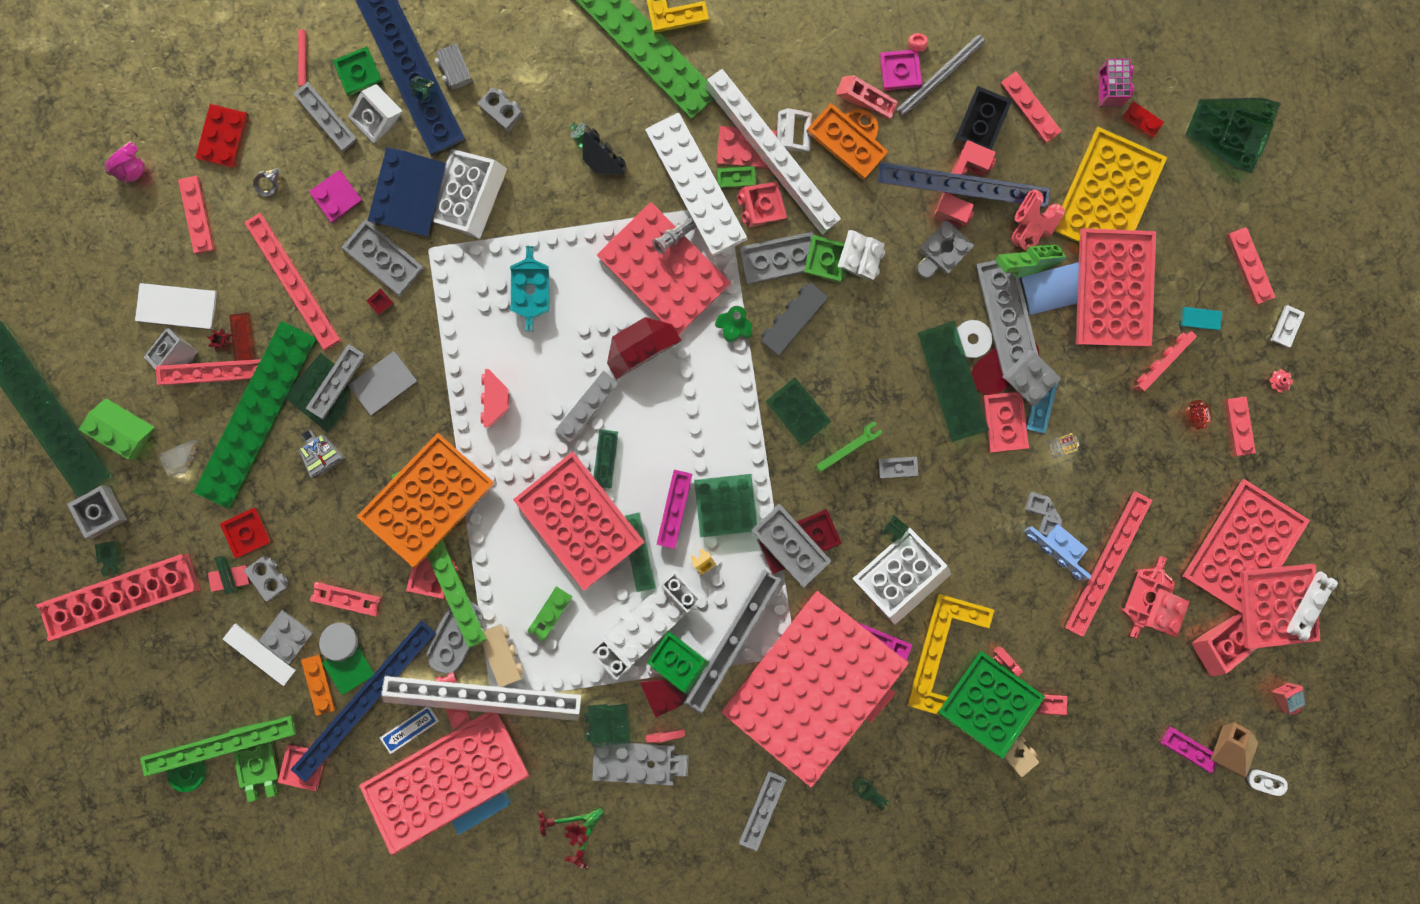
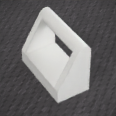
M790 108L778 112L777 138L787 151L810 152L811 136L806 130L812 124V113ZM794 118H805L803 145L793 143Z

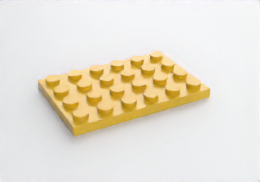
M1097 127L1064 199L1062 207L1065 212L1054 232L1080 243V229L1136 230L1167 157Z

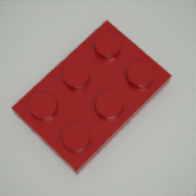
M210 103L195 158L234 169L248 113Z

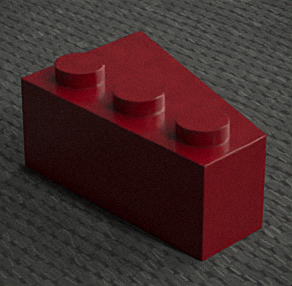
M666 678L641 680L639 682L656 718L684 705L683 703L689 693H684Z

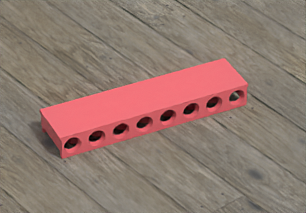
M181 554L36 604V606L40 610L48 634L47 640L55 641L199 591L200 587L189 554Z

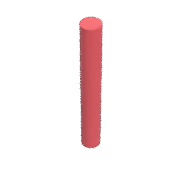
M300 29L298 30V86L302 87L306 83V30Z

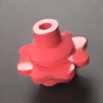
M1283 369L1274 371L1269 379V382L1273 383L1271 388L1276 389L1279 393L1284 390L1288 391L1293 383V380L1289 379L1291 374L1286 373Z

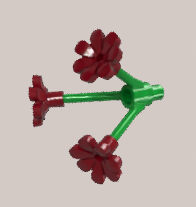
M598 808L595 812L592 811L589 814L556 820L554 818L546 819L543 812H538L540 834L542 837H545L548 827L555 826V824L583 820L584 825L574 822L572 825L569 824L565 827V830L568 831L565 833V837L567 839L571 838L569 844L575 846L578 843L581 848L577 850L575 856L565 857L564 861L571 862L579 868L588 870V863L583 860L584 849L595 824L604 812Z

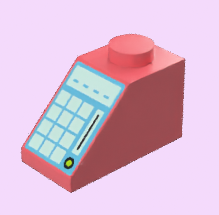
M1287 683L1272 691L1283 713L1294 715L1301 711V707L1306 705L1304 689L1301 685Z

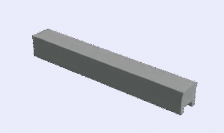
M765 569L762 570L709 659L710 662L696 681L683 704L698 713L704 711L781 581L780 578L773 576Z

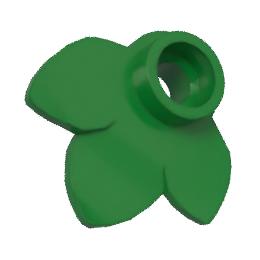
M733 306L728 312L720 314L716 319L715 327L723 328V335L728 343L736 340L739 335L747 339L751 337L752 323L746 318V311L743 307ZM735 312L740 313L739 319L733 317Z

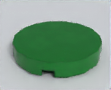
M200 761L166 771L167 780L173 789L179 792H191L198 789L204 783L207 769L205 763Z

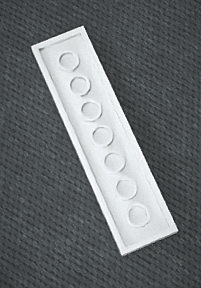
M677 113L645 129L712 256L714 257L746 241V234L681 115Z

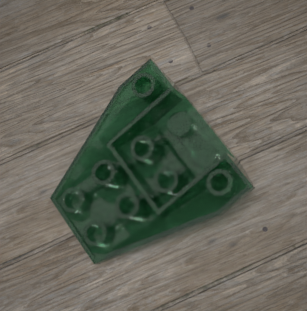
M1265 98L1199 99L1185 135L1234 169L1253 174L1273 131L1281 103Z

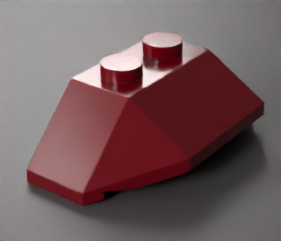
M644 317L612 336L607 364L616 380L682 340L673 324Z

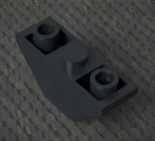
M587 125L583 132V161L597 174L623 175L627 168L625 160L621 156L617 157L611 145L607 142L604 143L599 138V133Z

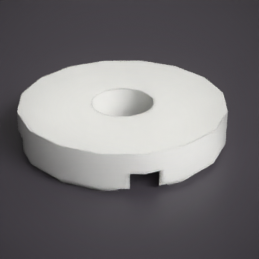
M969 320L962 323L954 334L956 349L967 358H978L984 355L992 344L990 329L978 320ZM970 334L977 336L978 342L976 344L968 342Z

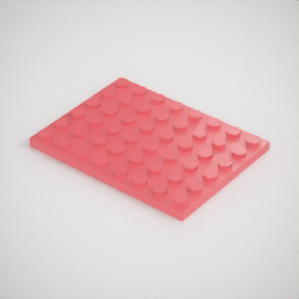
M816 591L721 713L810 787H813L909 663L820 592Z

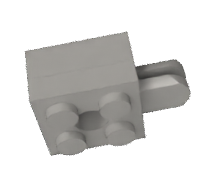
M945 220L919 248L918 252L924 259L917 266V274L923 279H929L939 271L946 277L973 248L974 244L950 222Z

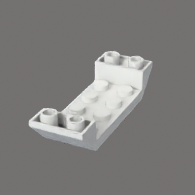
M674 571L600 641L590 653L617 680L702 599Z

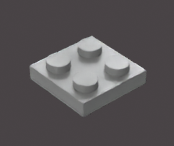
M281 610L258 642L286 663L291 664L314 632L286 611Z

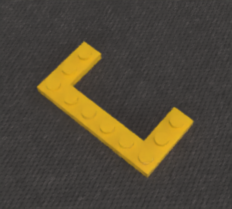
M647 0L653 33L709 22L705 1L668 9L666 0Z
M937 594L907 706L937 714L948 697L933 693L932 689L952 618L990 628L994 613L993 609Z

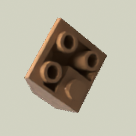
M1236 723L1224 725L1211 761L1246 778L1258 746V741L1251 731Z

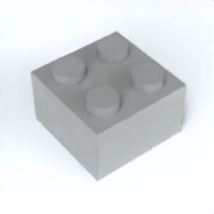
M1030 349L1003 376L1032 406H1035L1061 380Z
M100 486L67 504L84 538L93 539L127 521L109 486Z

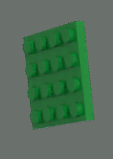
M980 651L937 714L1002 760L1045 696Z

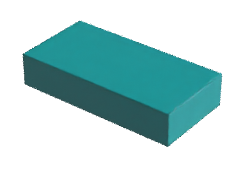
M1183 307L1180 327L1219 331L1221 328L1222 311Z

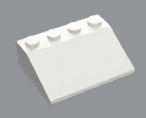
M451 149L446 162L447 166L432 223L480 239L507 168L493 159Z
M909 528L857 574L853 580L884 615L896 625L952 573L948 566Z

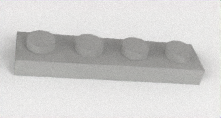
M306 82L293 93L343 152L358 140L309 82Z
M348 344L306 409L324 419L366 355Z
M603 370L555 430L571 442L619 383Z
M768 770L739 844L755 851L758 850L786 782V777Z

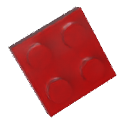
M255 507L220 523L235 559L272 543L261 516Z

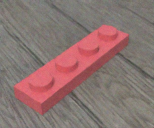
M1014 72L1000 83L1001 87L1013 100L1014 104L1045 144L1061 133V129L1017 72Z
M193 176L179 179L178 182L194 254L214 251L199 177Z
M1247 227L1228 234L1227 237L1255 305L1275 298Z
M1192 331L1186 334L1183 332L1175 340L1177 344L1173 348L1171 346L1163 352L1164 357L1160 361L1156 360L1149 367L1151 371L1147 375L1144 373L1136 381L1138 384L1135 389L1139 393L1144 392L1197 336Z

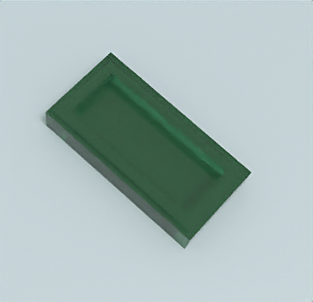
M227 556L215 557L225 595L237 593L238 590Z

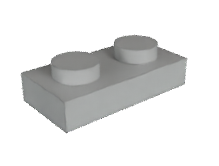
M917 457L878 459L879 479L919 476Z

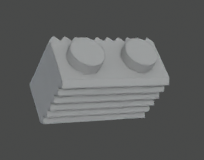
M457 43L436 51L438 58L435 61L439 70L443 68L445 75L442 78L446 87L450 86L453 91L473 82Z

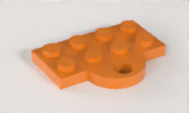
M830 103L806 130L811 137L862 180L866 179L889 152L875 140L878 134L876 118L870 112L863 109H854L845 115ZM867 118L870 124L867 126L862 125L860 119Z

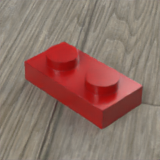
M1132 101L1121 117L1151 139L1155 137L1164 124V121Z

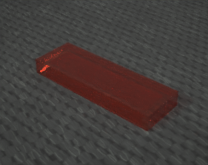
M250 313L229 315L234 361L255 360Z

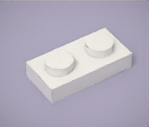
M1285 306L1270 341L1290 348L1305 313L1291 306Z

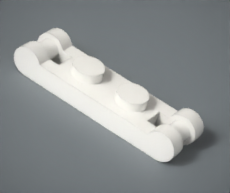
M1321 571L1315 575L1288 625V633L1297 635L1298 639L1303 642L1309 639L1310 631L1329 595L1337 587L1338 582L1335 579L1328 578ZM1321 584H1324L1323 589L1319 588Z

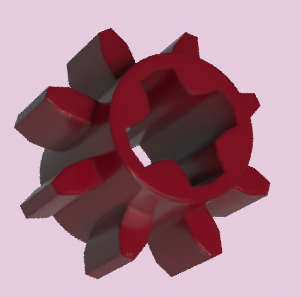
M222 328L220 332L213 329V334L207 336L211 342L208 346L211 348L215 347V352L218 353L220 349L227 352V347L233 345L229 340L232 335L225 334V330ZM219 337L223 338L221 339V344H218Z

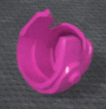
M129 142L118 149L104 164L105 172L123 183L133 182L140 178L144 173L145 164L142 162V159L135 157V153L138 151L136 145Z

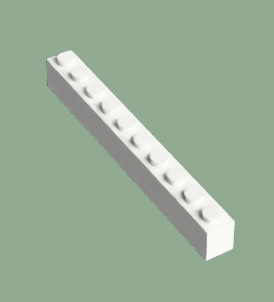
M721 69L707 79L705 88L818 231L824 235L837 225L841 220L839 215L725 71Z
M386 676L382 691V698L385 703L578 721L581 695Z

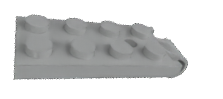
M596 740L594 741L592 780L673 786V775L688 776L689 755H674V745ZM648 761H653L655 766L653 768L648 767Z

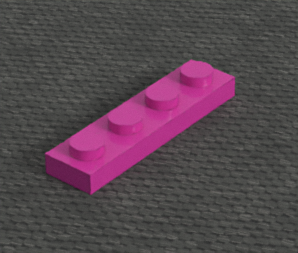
M673 470L656 545L676 548L692 473Z

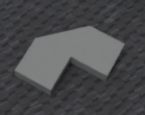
M1030 492L1025 510L1043 516L1038 532L1047 537L1055 525H1062V519L1053 506L1050 497Z

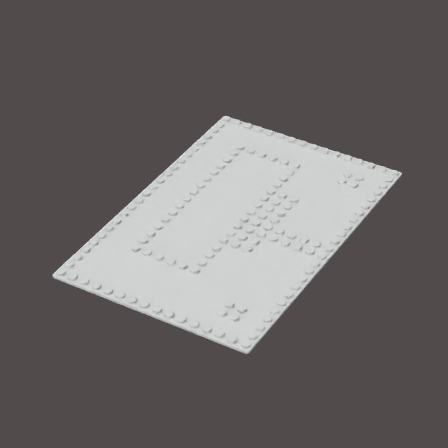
M688 210L663 213L676 227L691 217ZM634 218L437 246L429 249L456 449L495 483L465 516L477 602L484 619L483 631L502 624L503 627L506 626L510 634L508 638L510 645L513 644L517 651L516 661L521 663L524 669L522 679L500 688L559 692L662 676L648 665L647 662L667 632L617 680L595 659L590 651L674 571L702 600L686 613L669 632L676 635L709 661L762 570L765 569L771 574L756 540L758 538L751 532V529L774 509L749 339L739 335L736 340L728 343L724 338L723 328L715 327L716 319L720 314L728 312L733 306L744 308L735 246L713 257L697 227L684 236L731 282V285L679 334L682 340L680 343L616 380L607 364L612 336L644 317L661 321L597 257V254ZM526 246H534L533 258L549 266V312L533 320L534 331L530 332V326L529 332L525 331L526 320L524 317L510 311V266L526 258ZM526 286L525 293L532 295L536 290L535 286ZM738 312L733 314L735 319H739L741 316ZM485 369L491 370L510 390V409L491 428H485L484 424H481L480 421L481 412H484V404H481V393H484L485 387L481 383V376L485 374ZM604 370L619 384L575 438L569 442L555 429ZM601 432L615 433L616 441L611 477L608 476V485L610 484V486L601 487L645 543L583 591L513 499L572 451L575 452L593 477L596 478ZM674 469L693 474L675 549L656 545ZM700 549L704 550V552L707 551L717 564L702 576L691 563L693 562L691 559L692 555L696 559L702 555L699 551ZM784 570L773 574V576L780 578L781 581L730 666L762 661L791 624ZM558 586L573 597L545 641L542 642L538 639V636L529 634L527 630L555 587ZM540 622L538 628L544 631L546 626ZM485 653L489 686L499 687Z

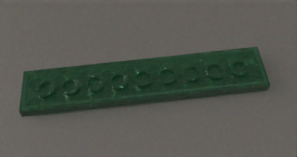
M0 321V387L79 498L94 490L113 475L82 431L78 430L79 427L7 324L4 321Z

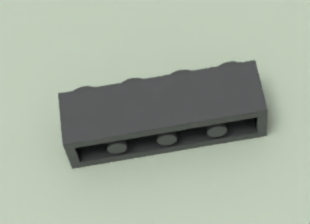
M811 282L808 286L804 284L797 292L799 294L796 300L792 298L785 306L787 311L783 315L779 313L773 321L775 325L771 329L767 328L761 335L763 338L761 343L777 357L780 356L828 299V296Z

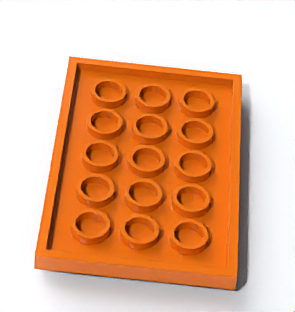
M437 433L359 513L357 518L415 569L495 483Z

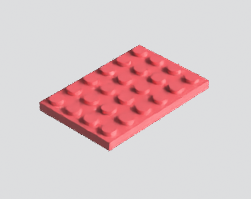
M650 202L597 254V257L662 322L673 324L677 333L680 334L731 285V282L685 236L681 237L675 246L667 248L664 254H659L654 249L652 240L661 237L666 230H673L676 226Z
M1080 229L1076 344L1152 346L1156 231Z
M573 451L513 499L583 591L645 543Z
M1242 479L1182 577L1243 614L1240 571L1282 567L1310 520L1247 480Z

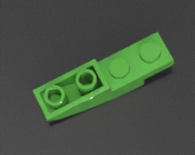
M1053 244L1029 246L1027 251L1022 253L1000 254L996 257L995 261L1005 274L1012 273L1015 278L1044 271L1064 261L1067 257L1059 246Z

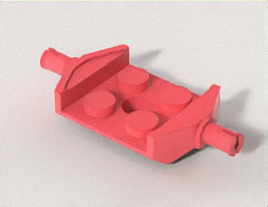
M1159 556L1154 569H1139L1136 571L1138 574L1126 606L1122 609V612L1134 625L1130 634L1131 637L1138 639L1140 630L1146 626L1154 601L1148 603L1146 601V594L1152 592L1156 598L1159 589L1171 594L1173 592L1175 582L1163 570L1167 558Z

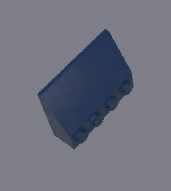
M386 147L367 221L378 227L429 237L447 164L407 151Z

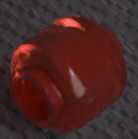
M1203 400L1191 401L1185 408L1188 425L1196 427V429L1206 428L1207 424L1213 419L1210 405Z

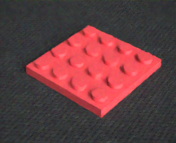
M1316 564L1240 571L1245 648L1253 649L1320 641L1319 616L1310 631V637L1307 641L1303 642L1298 639L1297 635H1291L1287 632L1288 625L1316 575Z

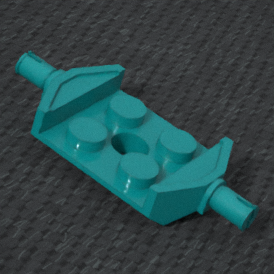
M526 246V258L510 266V311L525 318V331L529 332V326L530 332L534 331L533 320L536 317L549 312V266L533 258L534 246ZM526 286H535V292L532 295L526 294Z

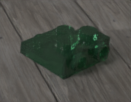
M627 703L609 706L607 704L588 706V711H584L585 723H589V730H586L587 742H591L592 748L631 743Z

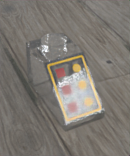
M1073 432L1047 440L1053 459L1079 450V440L1076 435H1073Z
M193 439L159 454L167 476L179 478L186 475L185 471L192 468L201 445L200 440Z

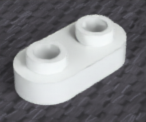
M1253 770L1247 777L1250 787L1272 795L1281 796L1288 788L1287 781L1284 778L1261 770ZM1259 776V781L1255 783L1254 778ZM1274 782L1278 783L1277 788H1273Z

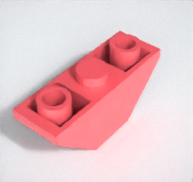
M485 369V374L481 376V383L485 387L484 393H481V404H484V412H481L480 421L481 424H484L485 428H491L510 409V390L491 370Z

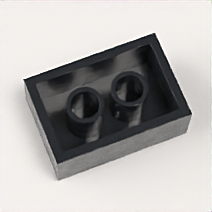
M977 86L955 135L953 144L963 148L968 140L992 150L1013 100Z

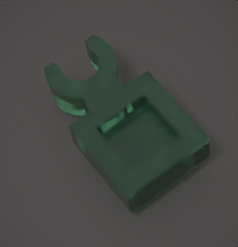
M116 541L94 544L97 563H103L102 575L108 576V568L112 569L113 574H118V567L114 564V561L119 560Z

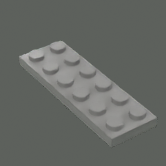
M993 260L976 264V270L1003 376L1029 349L1037 355L1038 352L1019 277L1015 278L1012 273L1005 274L996 261Z

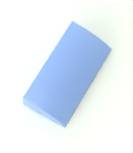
M1079 262L1020 278L1029 316L1077 304Z

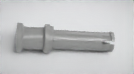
M690 217L673 230H666L664 235L653 239L652 245L659 254H664L667 248L675 246L681 237L697 226L692 217Z

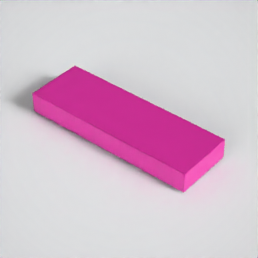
M1169 727L1160 742L1211 774L1218 765L1211 761L1212 751L1172 727Z

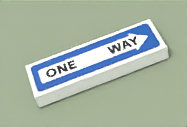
M425 707L380 737V739L391 754L440 720L431 707Z

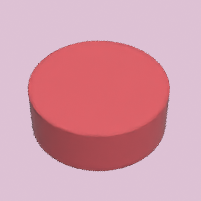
M920 33L913 34L909 38L908 46L913 51H924L927 48L928 38Z

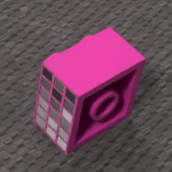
M1107 59L1098 70L1099 107H1122L1134 94V85L1131 84L1133 65H1130V59Z

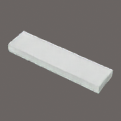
M234 624L223 638L224 641L283 686L287 684L297 671L258 642L255 637L238 624Z

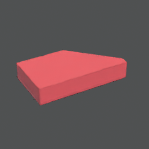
M685 729L646 735V742L661 743L682 738L685 736Z

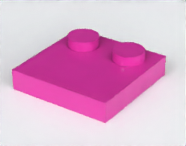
M903 50L880 53L884 91L922 86L917 51Z
M338 170L309 191L331 223H334L363 202L341 170Z

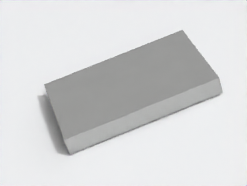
M393 351L348 386L369 414L373 416L418 381L398 354Z

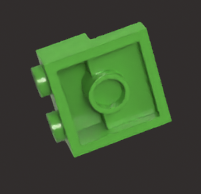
M813 235L803 273L821 277L823 280L840 283L841 279L845 280L847 271L838 267L845 243Z

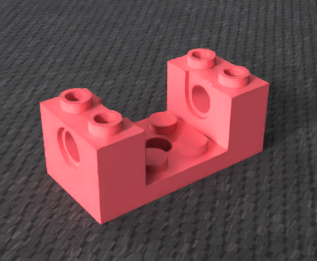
M967 140L961 149L952 173L965 175L966 172L983 178L985 173L989 174L996 162L994 158L996 152ZM943 193L933 218L941 222L947 220L955 228L961 230L964 225H968L974 215V211H972L973 204L956 198L957 194Z

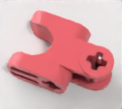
M1032 190L1027 194L1015 215V221L1019 225L1012 234V243L1026 251L1029 246H1036L1041 237L1043 239L1049 238L1065 212L1061 205L1052 204L1045 213L1040 214V206L1044 197L1038 190Z

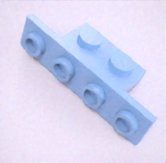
M1059 524L1055 525L1047 537H1044L1032 526L1024 531L1031 542L1039 544L1044 553L1049 556L1052 555L1057 559V563L1061 567L1069 569L1074 578L1079 581L1090 579L1091 575L1077 564L1087 551V548Z

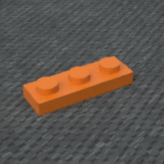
M322 655L301 660L316 716L335 711L336 707L327 673L322 664Z

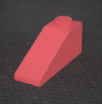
M855 75L842 77L836 95L846 101L888 119L892 118L898 103L897 100Z

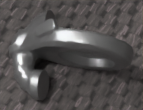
M275 168L272 171L259 172L253 180L255 191L261 196L273 195L279 188L278 176L280 169ZM261 178H268L272 182L273 187L270 191L261 189L259 186Z

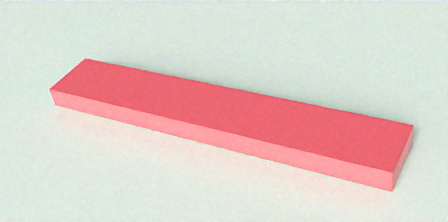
M261 359L156 366L157 385L247 380L252 378Z

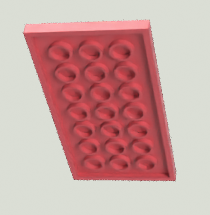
M486 712L359 786L390 854L395 855L525 780L530 775L499 713Z

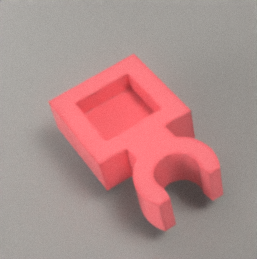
M998 646L993 651L996 654L994 657L996 661L1002 666L1005 664L1014 675L1018 677L1024 672L1002 647Z

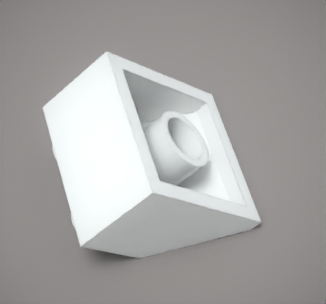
M376 84L361 91L348 117L375 143L396 124L403 111Z

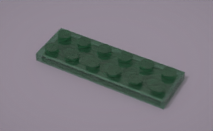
M951 321L918 332L952 442L989 431L990 428L956 322Z

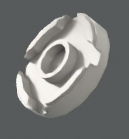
M334 623L328 626L320 637L319 647L321 653L332 661H344L355 653L358 646V636L351 626L345 623Z

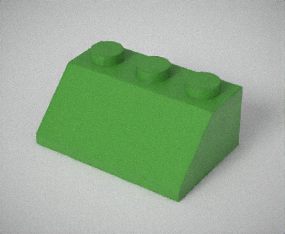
M105 398L88 413L78 430L123 457L136 460L155 427Z

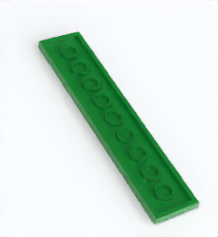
M280 321L193 493L225 508H230L316 340L315 337Z

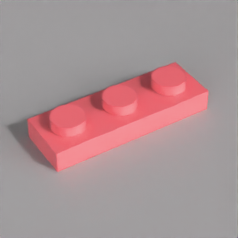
M1247 397L1225 400L1234 455L1240 456L1256 453Z

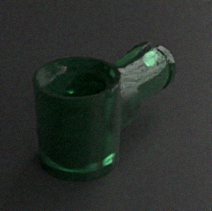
M858 777L853 781L852 788L860 798L872 802L881 811L885 809L881 802L887 806L889 800L880 795L866 778ZM866 784V789L859 792L860 786Z

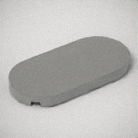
M471 602L481 626H483L482 611L475 603ZM450 607L447 609L436 630V634L427 648L430 666L442 674L457 671L463 665L471 650L466 644Z

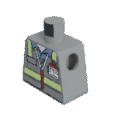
M308 430L301 435L306 445L301 447L299 451L311 478L316 479L346 459L325 435H320L316 438L312 430Z

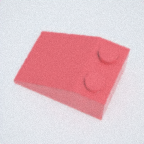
M1241 613L1222 622L1191 643L1210 677L1227 674L1257 649L1245 648L1243 614Z

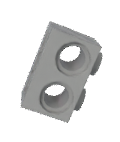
M492 87L478 102V106L509 133L523 117L520 111L522 108L515 101L511 103L506 99L508 96L501 89L496 90ZM498 99L499 103L496 106H491V100ZM507 111L514 112L511 118H505L504 114Z
M261 557L244 570L266 602L272 601L290 588L287 584L288 579L283 573L280 574L277 571V564L271 557ZM261 565L266 567L264 575H261L259 572ZM273 580L278 584L275 591L270 588V583Z

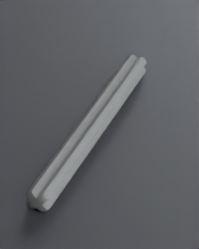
M977 35L897 109L898 112L905 116L985 43L984 38L981 35Z

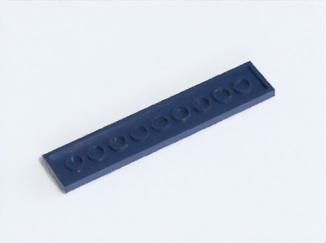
M356 0L431 156L466 140L398 0Z

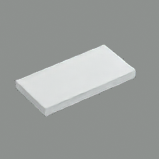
M140 283L135 321L213 330L217 292Z

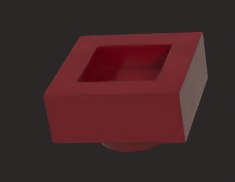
M381 288L366 300L379 316L394 304Z

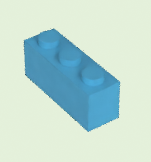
M506 791L451 823L458 835L509 806L511 800Z

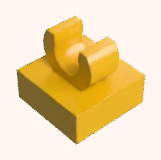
M700 549L699 551L702 555L697 559L692 555L691 559L693 562L691 563L702 576L717 564L707 551L704 552V550Z

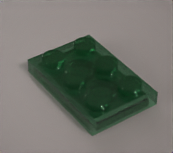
M796 377L765 401L801 446L831 422Z

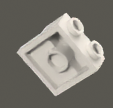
M849 230L838 267L862 279L874 280L880 272L878 266L880 259L885 255V244L872 237H866L856 231Z

